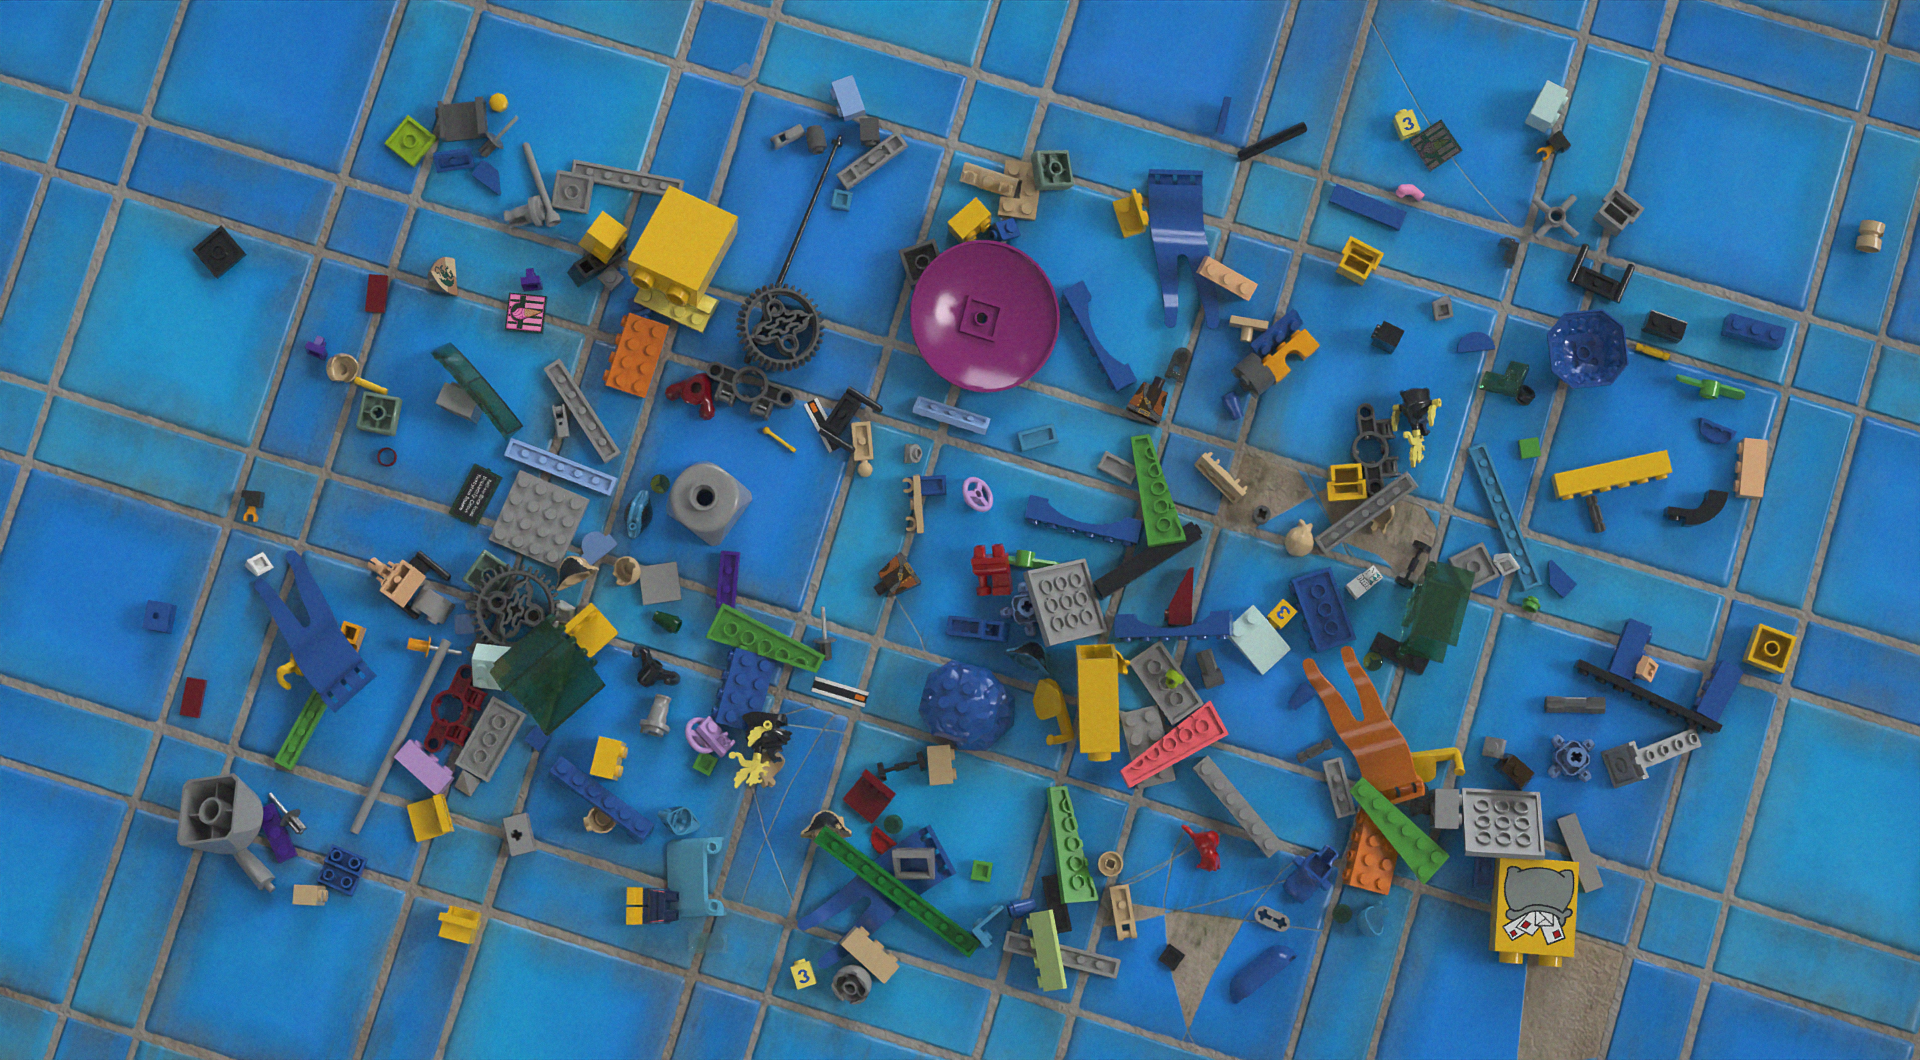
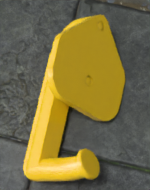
M1051 678L1039 680L1033 697L1036 715L1041 720L1056 716L1061 735L1053 736L1049 734L1046 738L1047 745L1051 746L1072 741L1074 732L1061 688Z
M1457 748L1411 752L1416 774L1421 777L1423 783L1430 782L1436 777V762L1454 760L1455 775L1463 776L1465 774L1461 753Z

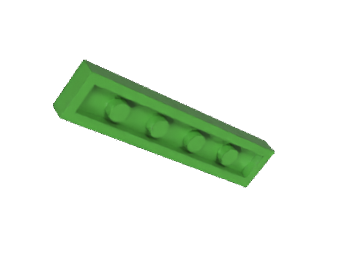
M315 688L274 762L291 771L294 769L328 707Z

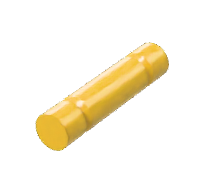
M1637 343L1635 346L1637 351H1642L1645 354L1662 358L1666 361L1669 360V353L1646 345L1643 346L1640 343Z
M356 376L354 384L361 385L376 393L383 395L388 393V389Z

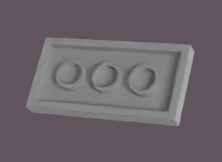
M1158 641L1130 660V666L1172 726L1204 705L1161 641ZM1170 668L1185 677L1184 682L1178 684L1174 689H1170L1166 685L1167 676L1165 674Z
M492 696L454 764L489 783L527 715Z
M1158 705L1120 714L1131 762L1165 736ZM1171 765L1138 783L1137 788L1142 789L1175 781L1173 766Z

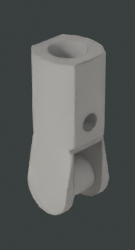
M798 124L774 135L770 140L774 142L775 150H779L806 134L801 124ZM785 136L787 140L782 142L780 138Z
M565 403L562 406L556 407L552 405L557 439L569 438ZM563 413L564 418L557 419V414Z

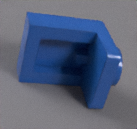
M1014 218L996 222L987 230L991 241L1001 243L1018 238L1021 235Z

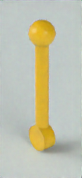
M769 427L763 428L764 434H769L795 453L796 449L771 432Z

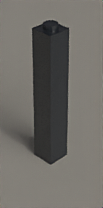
M1191 521L1182 527L1186 542L1149 547L1094 581L1093 585L1102 599H1106L1200 541L1202 538L1201 534H1203L1197 524L1194 525Z

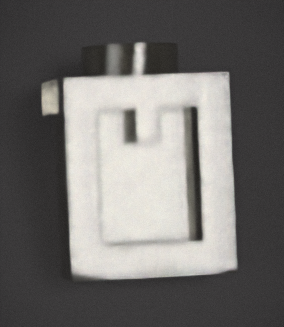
M1504 237V239H1500L1498 246L1508 249H1505L1502 260L1505 261L1504 267L1512 269L1519 243L1515 242L1513 238Z

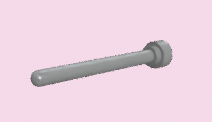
M525 142L522 147L546 211L547 227L556 226L561 223L560 216L556 211H553L530 144Z

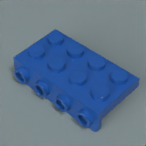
M1331 567L1290 580L1291 584L1288 587L1291 595L1296 597L1297 603H1295L1298 614L1301 613L1304 621H1301L1304 631L1309 633L1310 639H1308L1311 650L1319 653L1356 640Z
M733 648L727 654L726 661L728 666L722 672L721 680H723V684L717 690L716 699H718V702L711 711V717L715 723L747 731L749 726L742 719V716L749 712H762L776 660L740 648Z

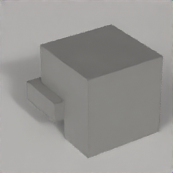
M1614 185L1602 200L1604 205L1595 214L1593 219L1617 237L1628 223L1632 225L1645 208Z

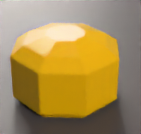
M500 93L492 95L489 101L492 110L499 113L505 111L509 104L506 96Z

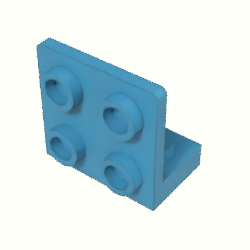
M995 905L987 912L989 914L987 918L983 920L980 917L972 924L974 928L971 931L986 949L992 944L990 940L993 937L986 929L982 931L980 928L1004 909L1002 905L999 908Z

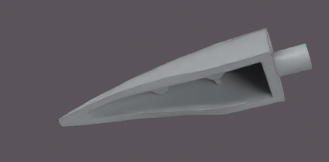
M245 848L238 853L232 854L259 890L266 888L269 893L275 891L276 888L271 881L276 877L253 853Z

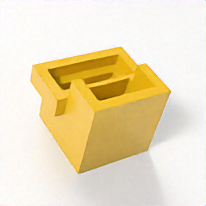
M602 211L578 245L607 264L627 237L625 233L627 228Z
M1350 236L1341 252L1344 257L1336 272L1363 286L1370 271L1376 270L1384 253Z
M1361 463L1330 465L1327 469L1328 482L1326 483L1328 502L1367 499L1366 479L1362 478Z
M449 905L447 913L440 912L438 920H441L442 924L438 936L467 944H474L477 930L481 924L482 913Z

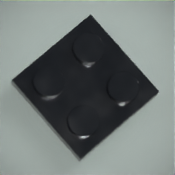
M222 225L192 249L217 279L247 255Z

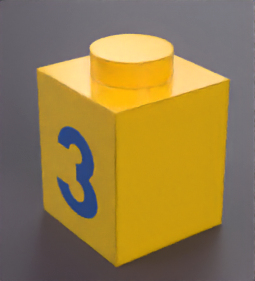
M1282 599L1266 618L1275 630L1277 628L1281 630L1297 611Z

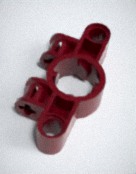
M467 664L461 665L449 689L438 693L431 703V714L434 721L424 740V747L427 751L433 753L441 752L447 740L464 747V740L472 729L462 724L469 718L471 708L478 711L481 710L480 706L483 699L488 695V693L473 687L472 666ZM466 669L471 670V676L468 679L463 677V672ZM449 695L458 700L461 699L464 707L460 712V718L451 723H448L449 720L441 719L438 713V707L443 703L442 699ZM433 739H437L439 743L436 749L430 747V742Z

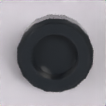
M1520 385L1514 393V398L1519 404L1527 406L1535 398V392L1527 385Z

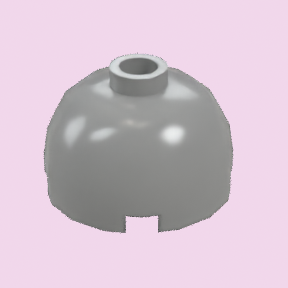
M854 964L846 965L839 969L832 983L834 994L842 1001H850L849 1004L852 1005L864 1002L872 988V980L869 973L863 967Z

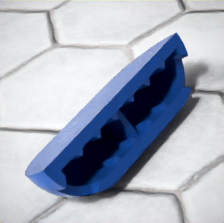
M1276 945L1267 949L1233 977L1230 983V995L1233 1001L1238 1004L1241 1000L1250 996L1288 966L1293 959L1297 958L1296 953L1283 945Z

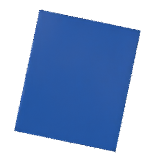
M148 600L142 628L172 634L177 606Z

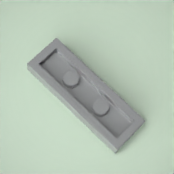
M1342 758L1323 761L1322 765L1336 819L1356 814Z

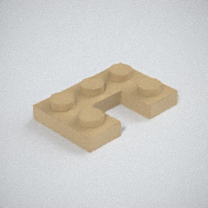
M1006 160L1004 174L1017 178L1022 183L1019 199L1000 196L998 216L1035 221L1040 190H1036L1032 163Z

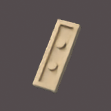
M965 162L959 181L1013 198L1019 179Z
M1205 452L1194 466L1235 505L1247 493L1245 492L1247 486L1241 488L1238 485L1240 479L1234 481L1229 473L1218 465L1220 460L1214 461L1211 458L1213 453L1209 452L1207 454Z
M920 474L913 475V480L910 478L903 479V482L911 484V487L904 489V492L909 493L913 490L914 498L910 499L911 510H915V518L913 516L906 517V520H912L914 523L912 527H906V530L913 531L917 528V533H924Z

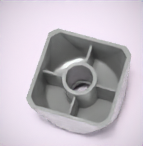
M700 461L685 469L676 479L668 496L666 511L667 515L709 545L717 546L721 544L751 503L752 494L737 479L718 465L710 461ZM707 492L712 493L713 501L710 505L702 506L698 503L701 495Z
M235 773L187 780L182 789L177 834L178 843L181 846L218 854H234L244 850L254 841L262 825L263 806L260 798Z

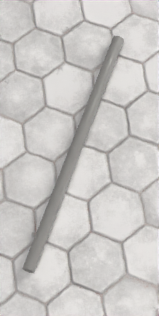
M444 638L442 639L352 824L351 832L359 834L395 760L394 756L400 750L452 642Z

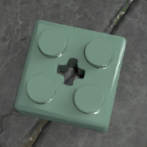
M1037 150L1030 155L1036 190H1068L1074 186L1068 150Z
M364 391L356 428L362 431L395 436L403 401L399 397ZM381 410L383 412V416H380V418H378L375 414L376 412L378 413Z
M484 549L462 580L479 592L475 586H483L480 579L485 578L484 572L495 569L496 573H499V566H502L503 571L507 570L506 563ZM513 575L495 581L487 589L485 595L496 590L502 591Z

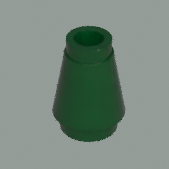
M656 611L652 621L656 622L670 634H677L682 626V620L679 619V616Z

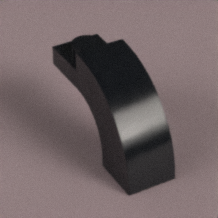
M1709 489L1705 492L1704 500L1698 508L1683 509L1668 506L1664 508L1663 516L1669 517L1668 520L1680 521L1682 519L1681 527L1701 525L1714 518L1723 509L1729 492Z

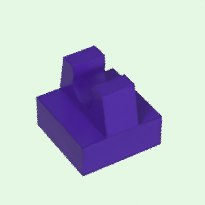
M534 268L526 269V277H520L524 292L543 290L542 280L539 275L536 276Z
M317 335L313 343L307 341L305 345L307 354L325 361L328 355L325 349L327 344L324 342L325 338Z

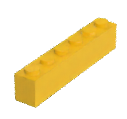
M1663 450L1552 475L1551 479L1556 499L1562 498V501L1573 499V495L1581 494V497L1592 495V491L1600 490V493L1611 491V487L1618 486L1621 489L1629 487L1630 483L1637 482L1638 485L1648 483V479L1656 478V481L1663 480L1672 473L1668 451Z

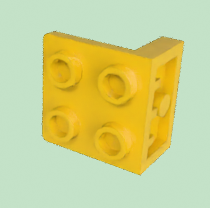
M1136 189L1131 190V196L1112 202L1124 239L1146 232V227L1148 226L1149 217L1147 211L1142 210L1143 199L1140 192H1136Z
M593 603L586 606L562 627L589 658H592L618 635V631Z
M437 794L433 798L407 805L417 842L455 832L444 794Z

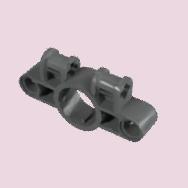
M711 362L707 366L706 371L709 378L720 383L714 401L719 400L729 404V407H733L738 398L741 402L752 405L749 412L750 415L755 414L763 417L765 421L769 420L774 406L790 409L795 404L793 393L788 389L770 383L766 374L758 367L746 366L737 370L719 362ZM713 368H720L721 371L719 375H711V370ZM748 373H752L757 377L762 376L765 383L761 387L760 395L754 398L744 394L743 396L740 395L737 388L738 384L742 381L741 377ZM784 395L791 396V401L787 404L781 402V398Z
M1363 403L1355 412L1358 437L1351 445L1350 455L1355 464L1361 463L1363 479H1366L1367 496L1372 497L1376 493L1370 490L1371 484L1378 485L1380 491L1384 488L1383 479L1399 477L1401 473L1398 472L1397 461L1399 457H1388L1389 446L1387 440L1396 438V435L1393 434L1392 419L1375 420L1374 408L1368 403ZM1360 410H1368L1369 417H1362ZM1373 438L1381 444L1380 453L1383 456L1377 463L1375 461L1365 463L1358 457L1359 450L1356 449V445L1361 439L1371 440Z

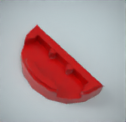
M875 825L871 833V842L877 853L882 855L897 843Z

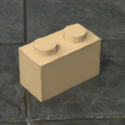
M950 744L927 746L930 786L954 784L953 780L957 779L956 768H952V760H955V750L950 748Z
M294 884L292 904L317 906L325 905V902H327L328 890H326V886Z

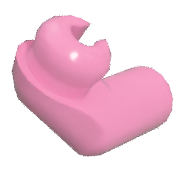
M1401 184L1396 190V195L1399 198L1411 195L1418 202L1425 196L1424 193L1412 184Z

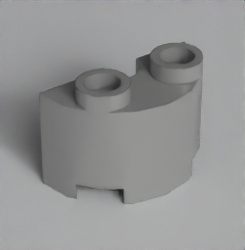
M424 585L412 602L411 609L418 614L424 612L428 615L426 619L436 625L438 622L444 624L456 605Z

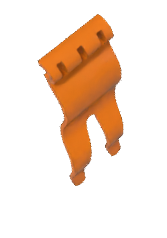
M1344 646L1341 649L1345 668L1360 698L1364 714L1363 721L1355 719L1343 697L1322 675L1315 661L1311 658L1305 659L1302 664L1305 674L1326 706L1332 724L1340 738L1355 756L1361 776L1379 792H1382L1383 796L1392 804L1424 796L1425 786L1421 777L1416 774L1409 746L1401 732L1385 712L1379 695L1370 678L1357 661L1353 648ZM1412 782H1414L1415 785H1416V788H1417V792H1416V793H1414V788H1413ZM1395 787L1399 788L1400 798H1398V794Z

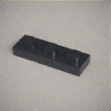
M1377 632L1369 649L1420 675L1423 674L1431 658L1380 632Z
M1057 874L1041 877L1048 910L1053 909L1057 934L1072 931L1067 904H1061Z

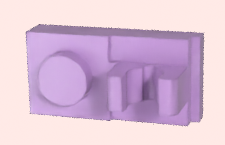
M710 716L705 718L695 729L721 758L735 744V740L731 741L727 737L728 733L723 732Z

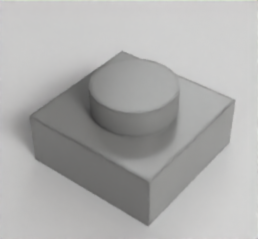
M612 265L597 277L611 292L625 280Z
M1486 736L1482 755L1503 759L1507 741Z

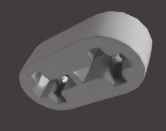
M1259 906L1254 912L1256 921L1276 931H1286L1290 926V920L1286 915L1269 907ZM1264 909L1267 910L1266 914L1271 916V919L1263 918V920H1260L1258 912ZM1283 917L1286 926L1278 928V924L1273 919L1280 920Z

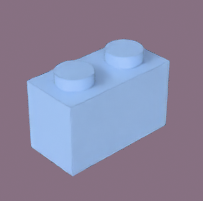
M853 75L831 82L832 89L829 90L833 100L837 99L839 106H836L839 117L843 116L846 122L866 115Z

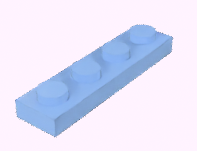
M918 396L912 411L920 416H926L939 422H945L983 435L986 434L991 418Z

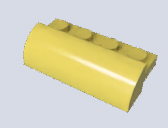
M653 286L649 291L639 288L634 298L635 303L702 334L720 302L704 294L697 307L686 303L685 306H678L665 297L666 292Z

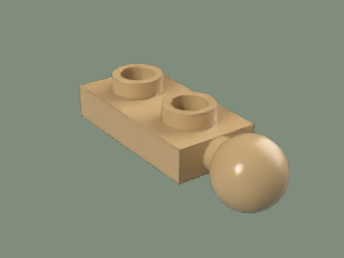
M871 422L851 423L853 446L855 447L854 461L861 462L857 471L860 476L868 477L873 471L868 460H874Z

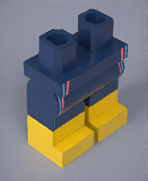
M627 887L626 905H647V907H626V925L670 924V922L678 921L679 911L670 910V902H679V892L672 891L670 888Z

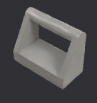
M895 848L892 850L894 872L897 879H935L934 848ZM900 858H927L929 872H901Z

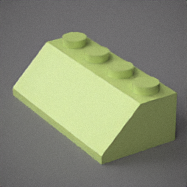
M1053 909L1030 913V918H1026L1028 930L1032 929L1033 937L1030 938L1032 949H1036L1037 957L1033 958L1035 969H1040L1041 976H1037L1039 988H1043L1044 992L1065 989L1067 984Z

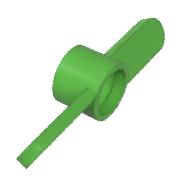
M1677 374L1675 378L1679 382L1700 387L1699 396L1703 398L1718 399L1719 395L1737 400L1745 398L1744 390L1723 385L1718 381L1709 379L1698 380Z
M1017 550L1016 557L1009 556V564L1022 568L1039 569L1060 563L1035 559L1036 553L1026 550Z

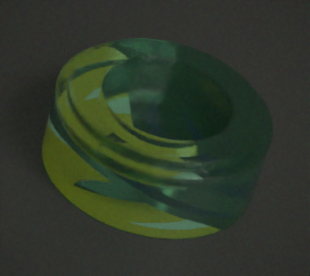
M658 474L651 479L650 485L655 493L664 494L670 488V481L665 475Z
M1369 652L1363 658V665L1369 671H1377L1383 664V658L1377 652Z

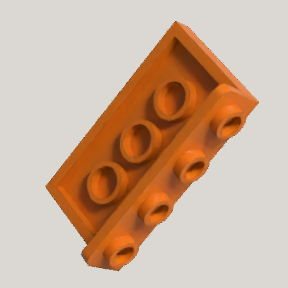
M628 312L627 315L622 317L620 326H623L621 334L617 333L614 344L617 346L615 352L611 351L608 362L611 364L609 370L605 369L602 380L605 381L604 385L646 398L669 326Z
M1361 808L1356 815L1357 824L1351 835L1352 844L1346 857L1348 861L1342 873L1343 884L1388 895L1398 853L1373 823L1368 814Z

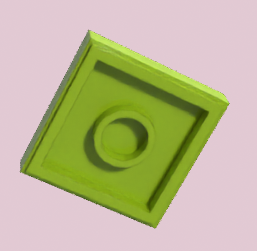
M407 115L384 144L412 167H415L438 138Z

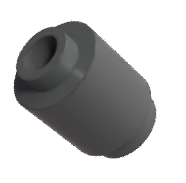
M820 125L808 127L806 139L809 152H812L814 155L824 153V150L827 149L824 130Z

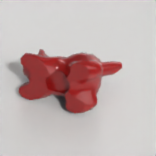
M1182 825L1181 828L1194 840V844L1201 855V861L1196 868H1201L1208 872L1220 869V857L1216 852V848L1220 843L1217 832L1211 830L1209 832L1194 833L1190 827Z

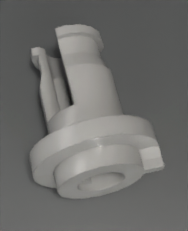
M540 195L528 198L527 205L516 207L511 211H504L505 221L509 220V229L532 222L537 227L544 225L546 211Z
M656 694L647 720L641 719L639 726L641 727V733L663 737V734H669L670 727L665 724L669 703L672 698Z

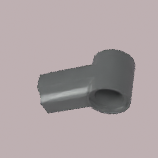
M1211 648L1196 653V659L1202 672L1201 677L1206 690L1225 684L1222 672L1216 664Z

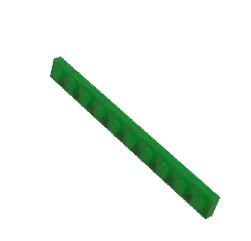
M825 825L813 840V842L968 958H970L981 943L980 940Z

